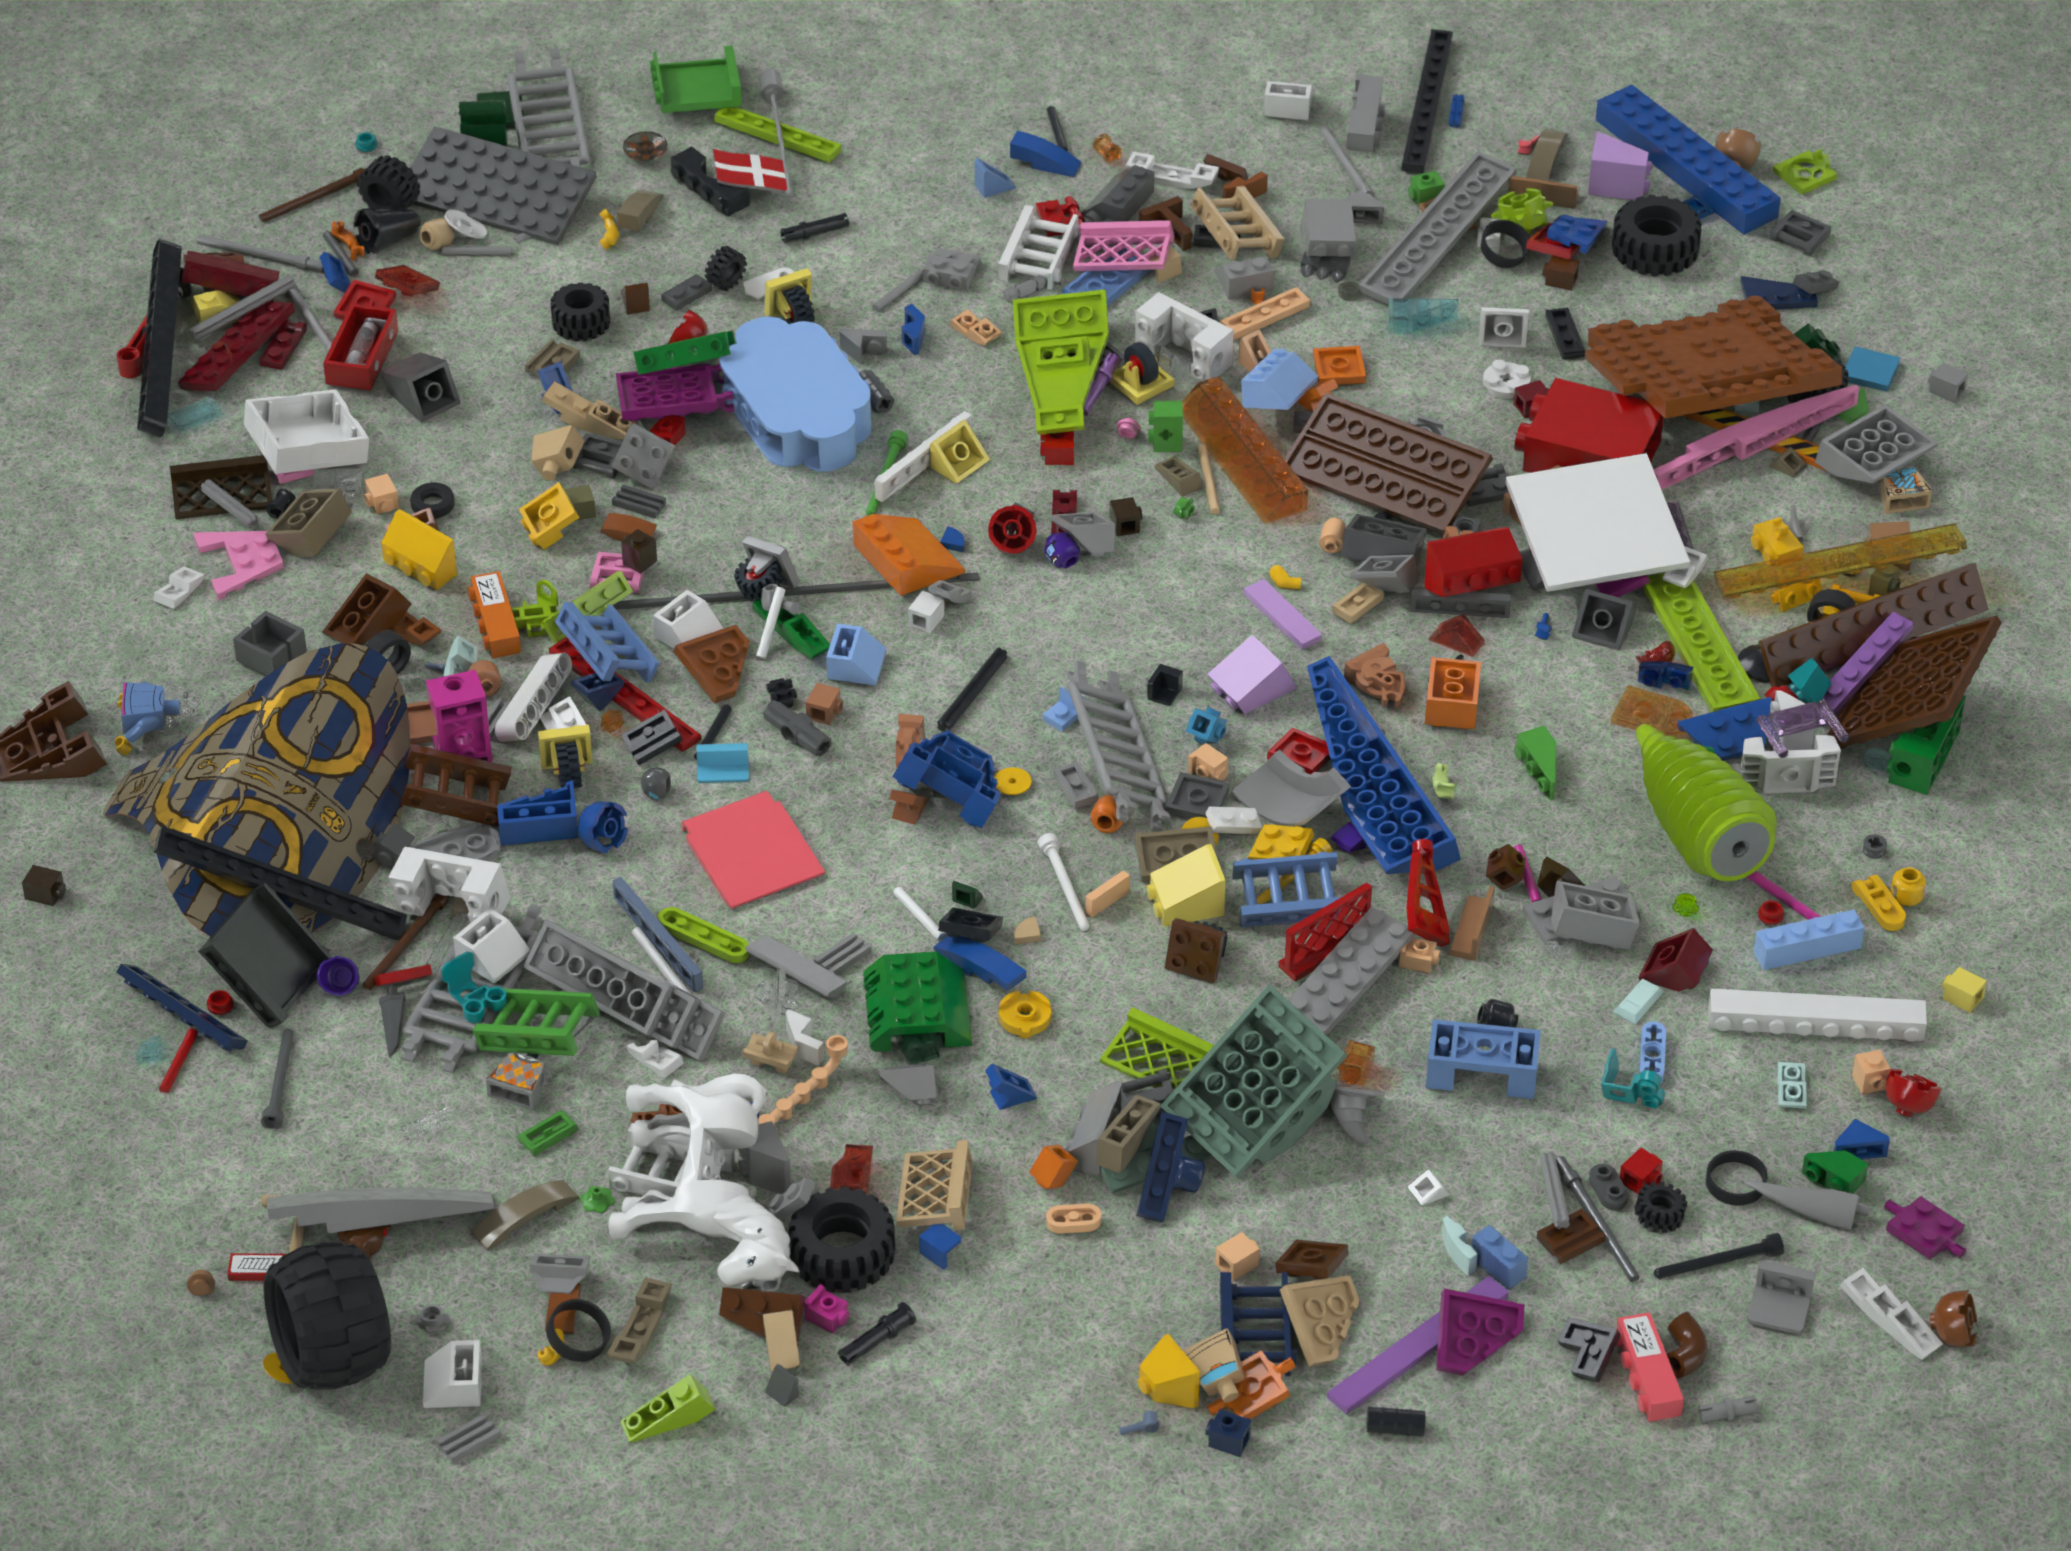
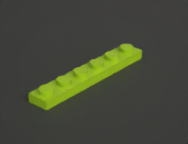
M738 107L721 108L715 114V122L779 145L775 120ZM780 123L784 147L829 163L842 152V144Z

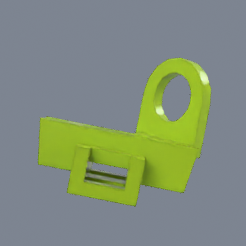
M541 579L536 584L537 604L527 605L526 601H522L523 607L512 608L517 629L526 628L527 637L545 636L546 630L541 622L554 614L556 607L559 606L557 590L548 580ZM542 585H545L550 589L551 595H548L543 590ZM541 627V631L531 632V628Z

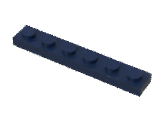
M120 964L116 973L125 978V984L141 989L143 996L162 1003V1009L180 1015V1021L190 1026H196L199 1028L198 1033L207 1038L217 1040V1045L227 1051L245 1048L248 1042L247 1039L140 967Z

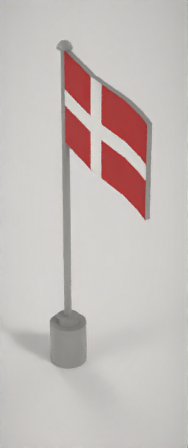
M766 69L759 75V84L762 98L767 102H772L782 160L761 155L730 153L713 149L717 183L784 193L790 198L793 197L794 191L790 185L776 104L783 97L782 80L777 70Z

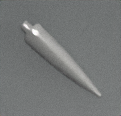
M1747 1180L1746 1182L1747 1185L1791 1210L1846 1230H1851L1855 1213L1868 1216L1870 1205L1857 1202L1859 1195L1834 1189L1786 1187Z

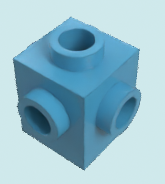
M1207 707L1206 711L1195 708L1189 719L1186 732L1195 735L1194 740L1202 744H1208L1209 742L1218 743L1226 733L1227 727L1225 725L1227 720L1220 717L1221 712Z

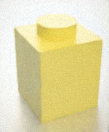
M1958 967L1952 975L1948 974L1943 981V999L1971 1013L1984 998L1987 980Z

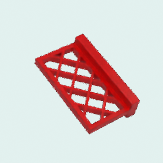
M1366 882L1286 929L1285 957L1278 961V967L1295 982L1313 972L1371 908L1372 886ZM1353 909V910L1351 911V913L1349 914V916L1347 917V919L1344 920V919L1346 918V916L1348 915V913L1350 912V910ZM1331 921H1333V922L1331 923V925L1328 927V929L1326 930V932H1324L1325 929L1327 928V926L1329 925V923H1330ZM1298 933H1300V935L1298 936V938H1297L1296 941H1295V935H1297ZM1312 933V935L1310 936V938H1309V939L1307 940V942L1304 944V942L1306 941V939L1308 938V936Z

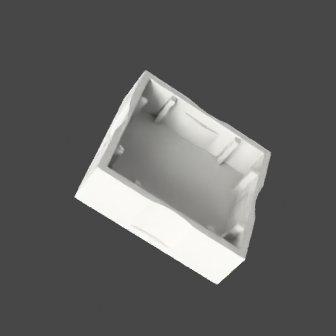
M336 389L294 396H274L245 400L244 426L275 474L367 463L369 437L359 422L352 417L348 406Z

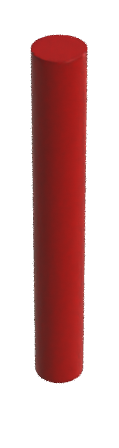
M193 1028L188 1029L159 1087L160 1092L169 1093L198 1035L197 1030Z

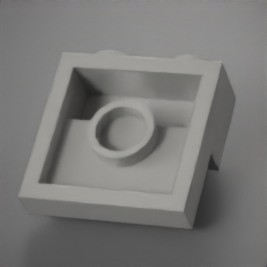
M937 248L934 255H929L923 267V282L968 290L981 263V256Z

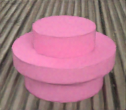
M1121 419L1117 424L1118 434L1121 437L1134 439L1140 433L1141 426L1135 419Z

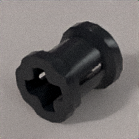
M279 489L274 501L269 502L266 506V511L271 518L279 519L296 499L295 495L287 489Z

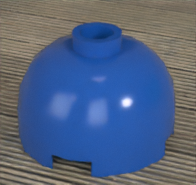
M599 801L590 804L583 810L578 821L580 839L587 847L601 853H608L612 846L618 848L625 841L628 833V828L624 827V816H627L626 811L616 802ZM599 837L611 838V843L601 845L598 839Z

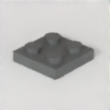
M1180 772L1166 804L1165 811L1170 815L1187 819L1194 817L1207 818L1206 811L1209 807L1223 806L1229 792L1230 783Z

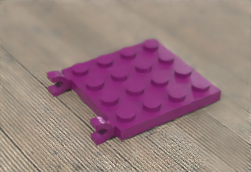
M710 363L672 367L638 375V371L616 373L622 420L632 422L638 421L641 418L661 419L667 415L686 416L689 413L695 412L708 414L718 410V407L725 412H735L734 404L725 403L726 400L733 399V392L726 391L717 395L715 393L713 378L718 383L724 384V376L719 375L723 371L720 363L716 366H710Z

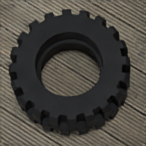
M1649 195L1645 198L1643 196L1637 197L1635 201L1630 200L1625 206L1623 205L1615 215L1612 235L1613 253L1616 258L1618 257V261L1622 265L1627 264L1626 267L1629 270L1633 271L1636 269L1639 274L1645 275V273H1650L1651 276H1658V274L1670 276L1672 272L1680 273L1684 268H1689L1698 257L1702 231L1701 220L1694 209L1687 203H1681L1679 199H1670L1664 195L1662 197H1656V195Z
M841 1187V1190L829 1188L824 1193L820 1194V1192L811 1195L808 1203L792 1214L788 1228L790 1259L798 1267L799 1277L805 1282L811 1280V1286L815 1288L822 1285L826 1287L827 1292L835 1293V1289H842V1293H850L852 1288H857L859 1291L867 1288V1283L869 1282L872 1285L878 1282L880 1274L882 1276L886 1275L890 1265L893 1264L895 1258V1227L892 1214L889 1213L888 1207L883 1202L879 1203V1199L872 1194L866 1195L864 1190L856 1189V1191H853L849 1187ZM836 1232H850L864 1238L860 1242L846 1247L830 1246L820 1241L825 1236Z

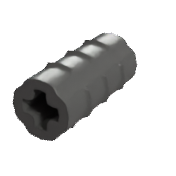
M872 370L861 371L859 373L860 377L866 380L870 387L871 406L877 412H888L892 409L895 402L890 391L885 388L883 382H880V378Z

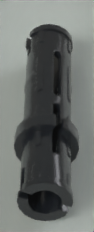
M842 213L808 223L803 221L799 222V225L785 229L782 228L780 235L781 237L785 236L782 239L784 243L801 238L806 240L813 235L849 227V219H845L847 214Z

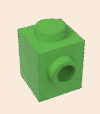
M1437 171L1411 176V183L1408 187L1409 197L1411 200L1414 199L1419 207L1420 203L1436 198L1445 188V183Z

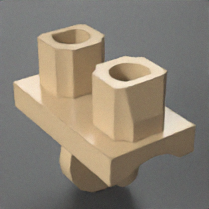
M768 1032L766 1037L753 1033L749 1044L742 1053L744 1058L750 1059L751 1064L757 1066L768 1064L774 1066L777 1072L786 1073L798 1052V1046L777 1040L775 1032Z

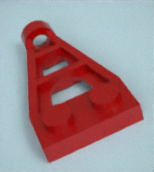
M1420 839L1412 843L1413 853H1411L1406 904L1408 931L1428 941L1437 942L1436 945L1444 947L1450 944V928L1432 861L1434 854L1433 842L1428 839ZM1421 874L1425 876L1427 886L1420 883ZM1420 895L1430 900L1433 913L1420 907Z

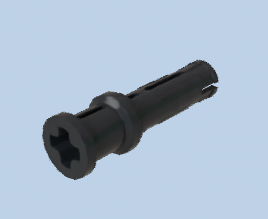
M901 1302L892 1313L882 1315L878 1320V1324L840 1349L838 1351L839 1358L849 1366L883 1340L895 1338L898 1336V1331L908 1324L912 1326L916 1323L917 1319L913 1310L908 1304Z

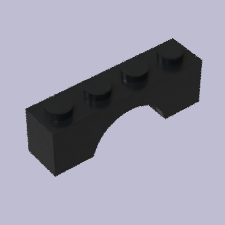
M691 146L671 157L670 171L672 176L676 180L682 181L689 190L699 194L702 200L711 203L718 212H723L729 217L750 206L749 189L717 183V179L707 176L706 156Z

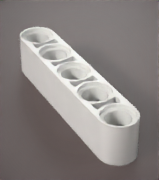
M567 653L543 655L540 657L495 725V734L499 741L525 740L571 672L572 661Z

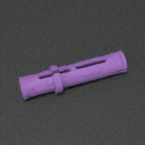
M1108 353L1103 364L1097 369L1084 405V415L1088 416L1106 384L1110 383L1113 379L1112 375L1121 362L1118 355L1113 354L1112 356V353Z

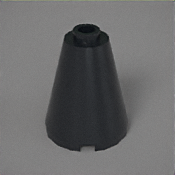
M364 208L358 210L354 217V228L358 227L359 232L355 236L359 245L364 247V251L367 254L371 252L375 254L417 232L420 226L419 215L413 210Z

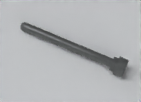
M285 1029L282 1034L270 1103L263 1110L261 1116V1125L264 1128L279 1129L283 1123L284 1114L280 1104L293 1039V1031L291 1029Z

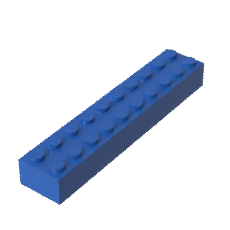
M1631 84L1597 100L1596 121L1623 142L1649 152V162H1652L1655 167L1743 235L1778 218L1781 197Z

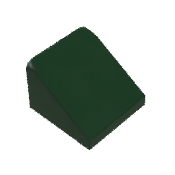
M953 881V902L973 909L976 908L983 898L978 889Z

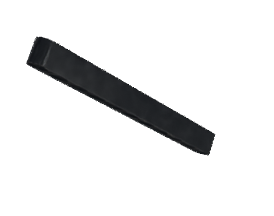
M162 239L157 240L152 255L137 422L138 431L157 437L163 436L168 419L182 254L181 245Z

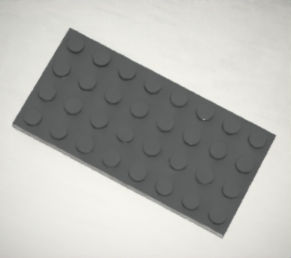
M436 126L433 127L410 167L413 170V174L418 178L417 182L420 183V195L413 204L446 213L448 210H458L482 224L517 234L526 233L531 238L555 245L561 242L597 178L596 171Z

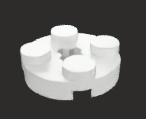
M1504 360L1493 361L1492 366L1488 367L1483 374V386L1488 389V393L1502 399L1514 398L1515 387L1530 383L1527 366L1505 362Z

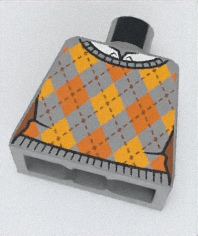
M515 1052L509 1053L487 1076V1096L534 1111L547 1079L546 1066L542 1061L543 1054L527 1053L524 1056Z

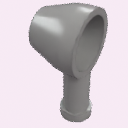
M769 584L763 587L761 604L765 611L770 610L775 589L779 587L777 584ZM784 595L780 609L789 611L791 614H797L800 610V605L797 602L786 600Z

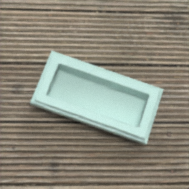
M1642 979L1616 1007L1613 1013L1636 1024L1664 991L1660 987Z

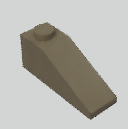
M1136 1094L1098 1138L1096 1164L1121 1173L1134 1158L1160 1109V1103Z

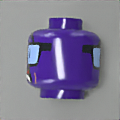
M1053 533L1046 540L1044 554L1055 567L1067 569L1078 562L1080 547L1068 533Z

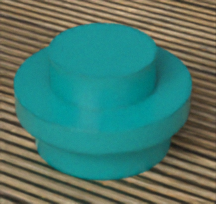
M370 132L360 133L355 141L356 149L362 152L372 151L378 146L377 139Z

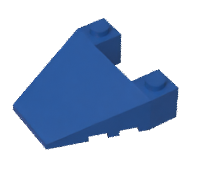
M948 730L933 735L931 740L927 738L922 739L920 744L916 742L911 743L892 776L903 787H910L914 790L920 781L962 805L963 809L959 816L967 824L974 827L978 826L981 829L1000 797V791L996 790L998 781L993 778L995 768L992 756Z

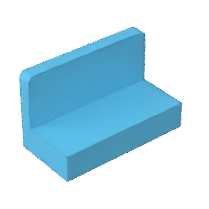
M748 743L697 745L698 783L747 782L749 780Z

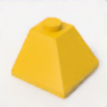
M1166 1334L1139 1365L1138 1386L1141 1392L1149 1394L1154 1402L1188 1408L1199 1406L1200 1371L1173 1338Z

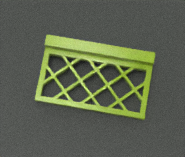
M1132 1007L1127 1014L1126 1023L1099 1060L1100 1063L1134 1079L1156 1074L1158 1070L1166 1068L1167 1073H1171L1173 1081H1170L1174 1091L1185 1079L1176 1080L1174 1071L1189 1068L1191 1072L1193 1070L1192 1067L1202 1060L1214 1044ZM1129 1031L1139 1034L1141 1040L1126 1043L1125 1037ZM1158 1043L1163 1046L1164 1050L1149 1054L1146 1045ZM1143 1046L1145 1055L1130 1058L1129 1049ZM1125 1051L1127 1058L1117 1062L1110 1059L1113 1053ZM1182 1054L1186 1057L1187 1061L1171 1064L1169 1056ZM1166 1057L1168 1066L1153 1069L1151 1060ZM1148 1062L1150 1070L1137 1072L1133 1069L1132 1065ZM1162 1083L1157 1084V1085H1153V1086H1151V1087H1153V1088L1161 1087V1086H1162Z

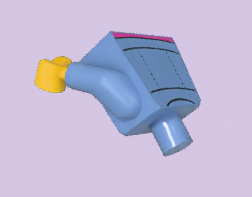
M123 682V693L119 695L120 701L117 702V706L122 711V728L125 737L118 736L115 738L116 751L120 755H128L132 750L130 742L134 743L143 734L150 731L163 729L165 715H180V700H165L164 687L159 685H152L148 682H141L140 684Z

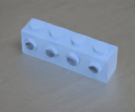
M1850 910L1778 927L1766 928L1756 931L1753 952L1763 970L1861 949L1865 927L1856 911Z

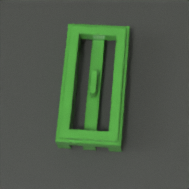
M560 1110L517 1137L518 1141L521 1144L523 1143L524 1147L530 1150L533 1156H536L578 1131V1125ZM563 1120V1122L558 1124L557 1126L553 1128L551 1127L559 1121ZM543 1131V1134H541L540 1136L536 1137L531 1141L529 1140L530 1138L536 1136L537 1134Z

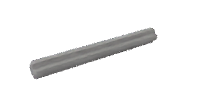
M287 275L192 327L191 333L196 340H200L296 286L293 277Z

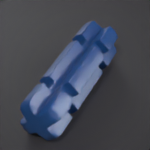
M1462 94L1453 95L1449 116L1450 127L1458 128L1461 126L1465 99Z

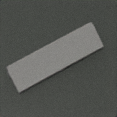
M763 936L745 948L747 952L826 997L839 999L847 985V981L769 936Z

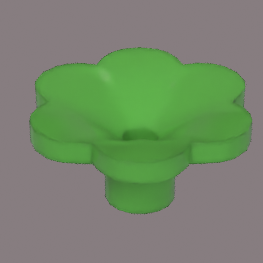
M599 1186L590 1187L587 1193L580 1196V1201L584 1203L583 1208L588 1212L596 1211L603 1213L615 1202L614 1197L611 1196V1190Z

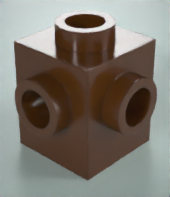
M1509 843L1499 849L1497 848L1489 854L1486 877L1501 890H1506L1523 880L1526 858Z

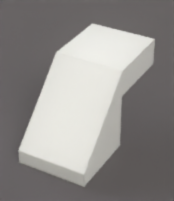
M788 1009L786 1011V1030L791 1044L798 1046L796 1057L819 1066L824 1060V1043L811 1037V1018Z

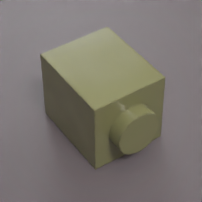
M590 485L565 489L580 517L575 521L596 517L595 500Z

